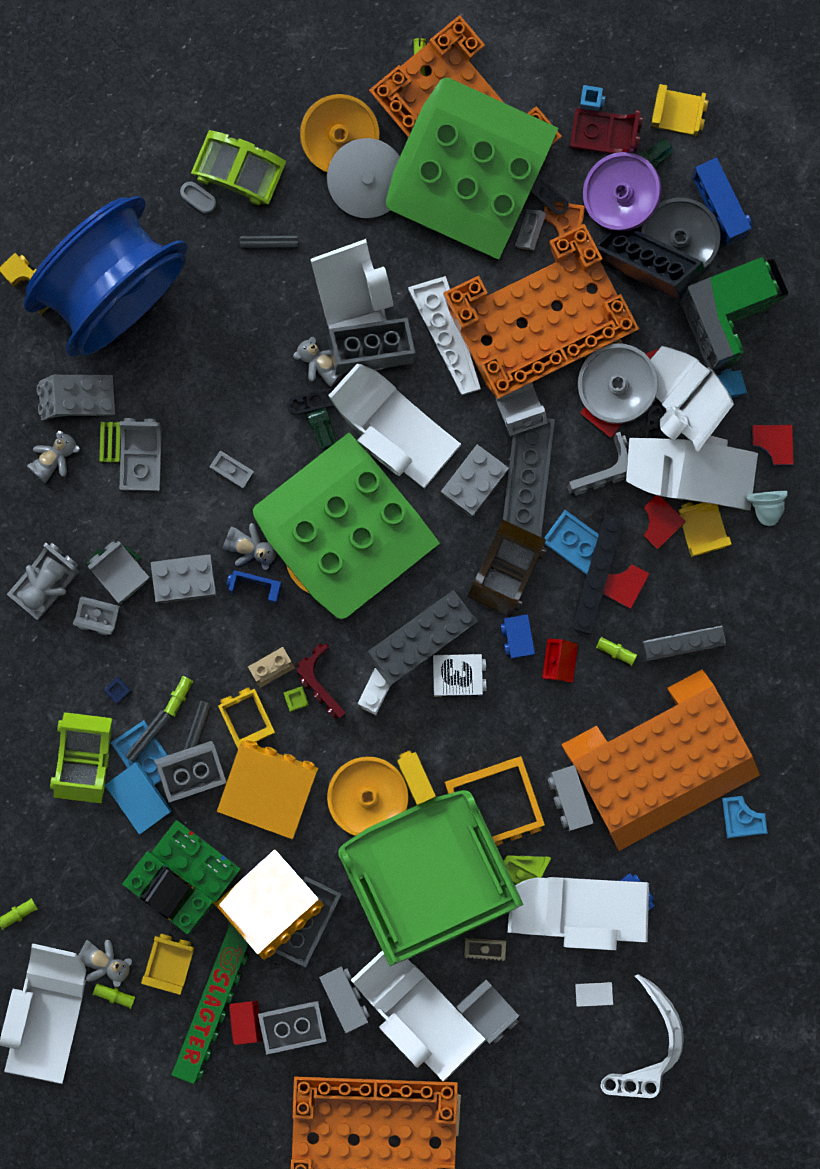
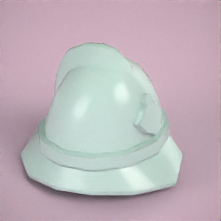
M787 491L763 492L746 496L747 501L751 502L753 507H755L757 518L763 525L773 526L779 521L784 512V500L787 497Z

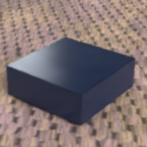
M118 676L103 690L117 705L132 692Z

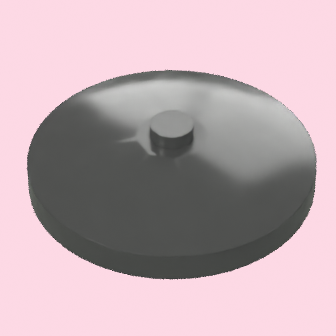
M683 197L665 200L659 203L653 216L642 225V233L702 261L705 268L709 266L718 252L720 245L718 222L713 213L696 200Z

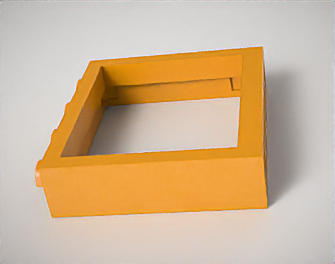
M521 756L445 782L447 792L450 794L454 793L453 788L515 767L519 768L537 822L493 836L492 838L496 846L504 844L503 839L509 837L511 841L522 838V833L527 831L530 834L542 831L541 827L545 825Z

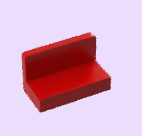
M548 639L542 678L572 683L578 643L561 639Z
M258 1000L230 1004L229 1010L234 1045L263 1041L258 1017L260 1013Z

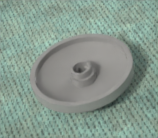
M371 138L357 139L342 146L331 159L327 171L328 190L337 206L344 212L359 218H374L390 211L386 206V198L393 171L400 158L398 153L388 144Z
M626 344L607 345L593 352L582 365L578 377L579 395L584 406L596 418L613 424L628 423L644 415L655 401L658 391L657 372L649 357L636 347Z

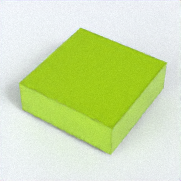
M303 686L284 692L290 712L309 706Z

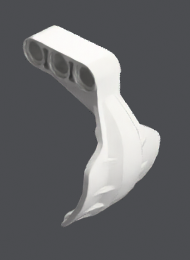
M637 974L635 978L645 987L665 1020L669 1032L668 1056L663 1062L631 1073L609 1074L601 1081V1089L608 1095L654 1098L661 1091L663 1074L671 1069L681 1056L684 1042L683 1027L677 1011L665 994L654 983ZM608 1079L615 1081V1089L607 1087L606 1081ZM627 1081H633L636 1084V1090H629L626 1086ZM647 1083H654L657 1088L656 1092L648 1091Z

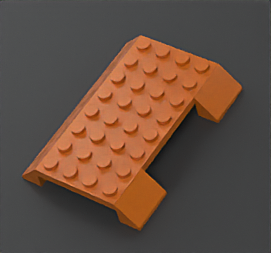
M703 669L667 688L676 706L607 742L599 728L595 726L561 744L570 762L575 765L577 773L608 828L609 835L618 851L760 776L751 752L715 686Z

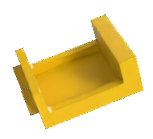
M160 934V937L155 936L154 944L141 984L181 995L195 947L191 946L192 942L182 939L179 942L171 940L172 936Z

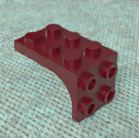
M575 108L569 148L606 154L637 152L640 142V135H637V133H640L643 116H640V110H636L634 114L621 115Z
M320 643L312 650L313 655L309 659L304 657L297 664L298 669L296 671L301 676L299 680L307 690L310 687L312 688L314 698L320 704L324 702L328 706L326 711L333 719L338 717L341 720L346 716V712L320 685L314 675L317 661L330 649L327 643L324 645Z

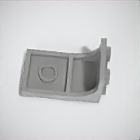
M53 374L39 381L37 385V394L40 399L38 413L41 415V420L60 416L115 415L113 375Z
M124 418V421L119 422L121 432L119 490L160 492L162 427L160 423L156 422V419H144V422H136L134 418Z
M618 432L614 436V442L618 451L617 463L607 470L570 481L567 486L569 494L574 493L575 496L586 493L588 488L593 487L596 490L605 487V484L609 481H612L614 484L624 480L627 476L628 454L626 451L628 443L625 435L621 436V433Z
M45 542L43 551L31 565L35 575L38 577L45 559L50 557L67 569V573L52 588L66 589L79 574L78 564L69 556L65 558L61 556L63 552L53 543L48 545ZM25 572L7 595L35 619L39 620L59 596L45 595L44 611L42 613L26 607L22 600L17 597L19 591H25L32 586Z

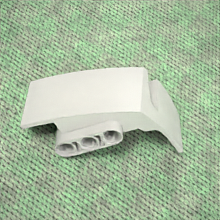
M366 239L310 259L329 329L387 321L384 309L394 306L388 277L384 267L373 268Z
M661 346L650 359L658 376L656 398L667 411L660 419L661 430L672 440H675L680 433H683L693 442L695 449L699 451L734 405L733 400L721 380L710 367L706 368L697 358L687 353Z
M356 364L328 395L347 423L361 435L357 442L370 455L396 475L400 476L404 472L424 489L461 446L460 442L413 405L386 378L368 366Z
M711 435L699 451L695 449L693 442L689 438L687 440L630 438L626 481L646 492L664 497L751 510V502L747 501L746 496L753 494L758 453L727 447L728 440Z
M548 877L532 878L515 885L524 905L509 912L508 933L564 937L563 947L616 950L617 941L648 942L649 883Z
M32 944L23 991L18 989L12 990L0 1038V1046L10 1048L5 1073L59 1084L63 1083L86 985V968L76 953Z
M381 951L351 979L363 996L386 1020L379 1026L382 1032L417 1068L425 1062L443 1082L486 1041L408 959L389 966L383 951Z

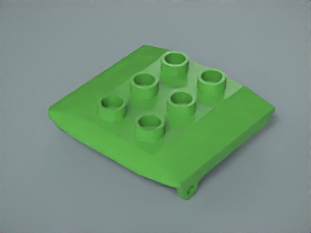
M443 78L424 103L397 162L386 198V206L393 212L499 259L559 128L451 78Z
M347 433L287 480L253 509V516L271 547L311 596L333 616L341 620L349 617L440 544L418 513L350 433Z
M462 790L423 802L365 829L343 844L339 849L338 855L389 966L426 952L524 905L478 806L469 791Z

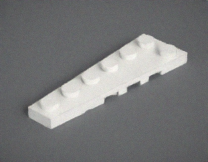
M446 276L408 287L409 293L461 396L481 390L469 350L449 313L443 292L450 290Z

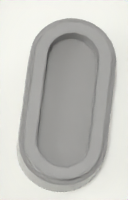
M186 182L182 185L180 194L184 201L203 214H210L215 210L216 200L210 193L194 182Z

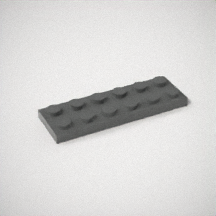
M547 418V424L513 435L503 520L540 537L542 534L555 419Z
M453 590L374 646L365 655L388 685L391 686L478 621Z

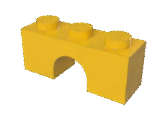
M14 253L0 267V274L14 287L20 281H30L37 269L32 271L28 267L29 261L23 255L19 257ZM46 307L38 312L42 315L49 307Z

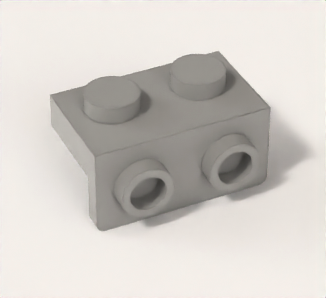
M81 596L73 625L78 626L82 630L91 629L101 635H111L116 627L120 606Z

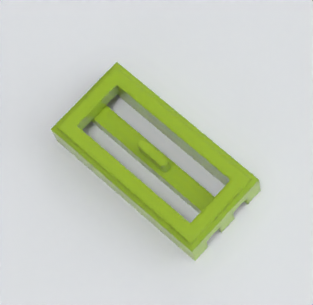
M101 422L99 461L120 463L121 432L119 422ZM105 427H108V458H104ZM113 427H116V458H112Z

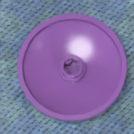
M627 152L608 155L598 161L586 177L583 187L585 208L592 219L606 229L629 231L638 228L653 216L659 206L662 193L660 177L650 162L642 156Z

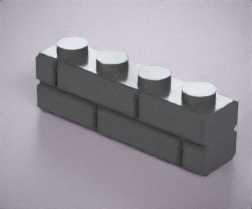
M722 625L642 642L646 662L726 646Z

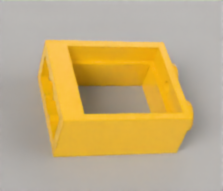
M250 687L240 691V695L235 698L229 696L222 699V704L218 705L238 749L242 741L251 740L258 742L276 734L256 690H251ZM253 697L267 727L239 739L226 709Z
M407 751L399 755L400 759L397 760V763L416 805L435 798V793L416 752L411 753V751Z

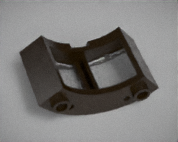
M503 520L467 597L511 617L514 610L518 611L523 602L520 599L521 594L538 558L542 560L547 550L544 548L546 539Z

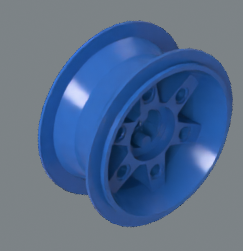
M141 196L116 199L85 219L50 252L37 268L26 287V297L23 304L26 311L37 312L50 307L69 324L72 335L67 342L66 353L71 357L81 354H92L122 335L164 295L184 267L186 261L185 254L188 247L183 240L174 241L163 246L156 243L142 228L139 219L143 214L146 203Z

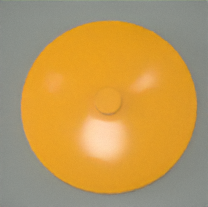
M345 94L329 95L316 101L307 110L300 127V141L305 155L316 167L326 172L335 153L345 144L363 138L379 140V126L372 110L358 98Z
M359 757L345 763L332 777L327 793L328 807L335 822L343 830L356 836L365 829L406 811L408 789L401 773L389 762L376 757Z

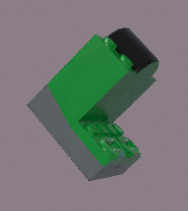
M761 257L687 287L680 303L707 368L710 367L714 372H718L737 363L738 357L743 354L739 337L732 332L734 330L733 323L768 310L772 304L788 296V290L775 259L769 258L764 260Z
M176 820L153 851L145 853L122 885L186 934H193L242 869Z

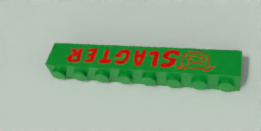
M231 923L171 1074L195 1084L196 1080L200 1081L204 1073V1069L201 1068L204 1061L208 1062L212 1052V1050H209L211 1041L215 1043L219 1031L216 1028L218 1023H223L227 1012L223 1010L226 1003H231L234 995L231 992L233 984L238 985L241 974L238 973L240 966H245L249 956L246 954V951L250 945Z

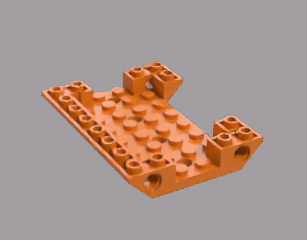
M460 15L433 36L426 46L403 65H398L369 89V92L408 138L424 103L443 78H451L503 102L470 63V60L485 44ZM427 66L431 69L432 73L426 77L421 74L420 69ZM537 106L527 113L551 124ZM558 131L551 146L562 137Z
M585 224L549 241L555 263L488 296V292L479 275L443 292L449 313L486 385L497 399L639 330L622 295H617L601 264L603 258ZM587 285H595L597 292L595 294L588 293L586 290ZM555 301L560 302L562 310L554 311L551 304ZM521 318L526 320L527 327L519 328L516 325V321ZM489 336L492 339V344L489 346L483 345L481 338Z
M294 1077L291 1169H455L458 1082ZM315 1132L318 1134L319 1141L316 1144L309 1143L307 1139L309 1133ZM357 1134L360 1138L359 1144L351 1145L348 1142L349 1135ZM393 1135H397L401 1140L400 1145L397 1147H392L389 1144V1138ZM432 1137L440 1138L441 1146L439 1148H432L429 1141Z

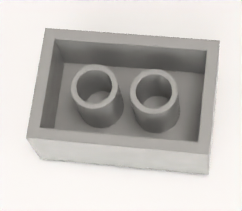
M477 444L442 489L440 495L473 518L507 474L509 468Z
M211 554L151 562L155 602L157 604L217 596Z
M212 741L154 760L168 802L226 783Z
M575 765L551 772L547 780L550 789H554L557 796L554 798L556 808H561L563 814L560 817L563 829L567 828L568 831H572L593 824Z
M341 966L319 977L345 1033L368 1023L369 1012L366 1006H361L358 1001L361 996L357 987L352 988L349 982L352 977L348 968L343 969Z
M319 1001L258 1014L266 1055L327 1041Z

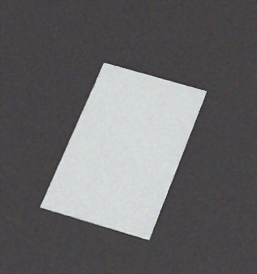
M612 982L575 984L577 1007L613 1005Z

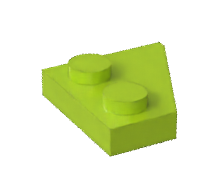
M506 856L503 862L513 883L519 884L528 879L541 878L551 858Z

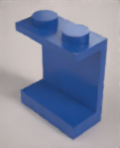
M235 570L233 575L229 574L226 586L231 594L235 595L238 579L271 587L268 601L270 604H278L282 588L281 582Z

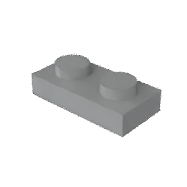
M526 210L515 244L517 248L525 250L535 249L546 215L545 212L541 210Z
M219 451L210 465V469L242 489L245 488L254 474V471L222 451Z

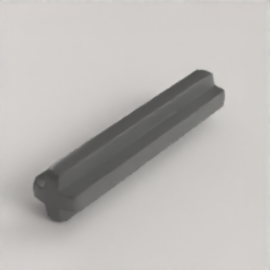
M241 236L240 247H298V237Z
M204 701L199 703L184 750L198 745L211 707L209 703Z
M165 711L159 712L127 752L126 757L130 761H136L170 718Z

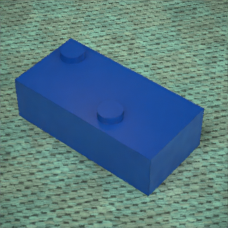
M714 158L695 167L691 177L706 207L713 213L718 222L720 236L725 246L747 237L752 226L751 219L748 215L744 214L718 159Z

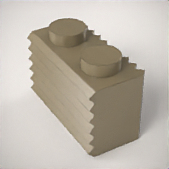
M465 938V958L469 957L471 959L473 957L475 959L477 957V959L481 958L482 960L484 958L486 960L488 958L490 960L497 959L498 961L500 959L502 961L505 960L506 941Z

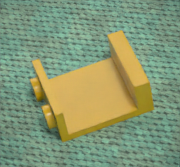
M659 84L651 127L697 136L699 130L703 131L705 119L701 117L702 112L707 111L709 100H705L706 93H702L701 96L667 90V85Z
M693 502L681 505L682 509H679L678 514L686 521L682 529L691 557L723 549L731 545L730 538L726 535L717 504L701 502L700 504L693 505Z

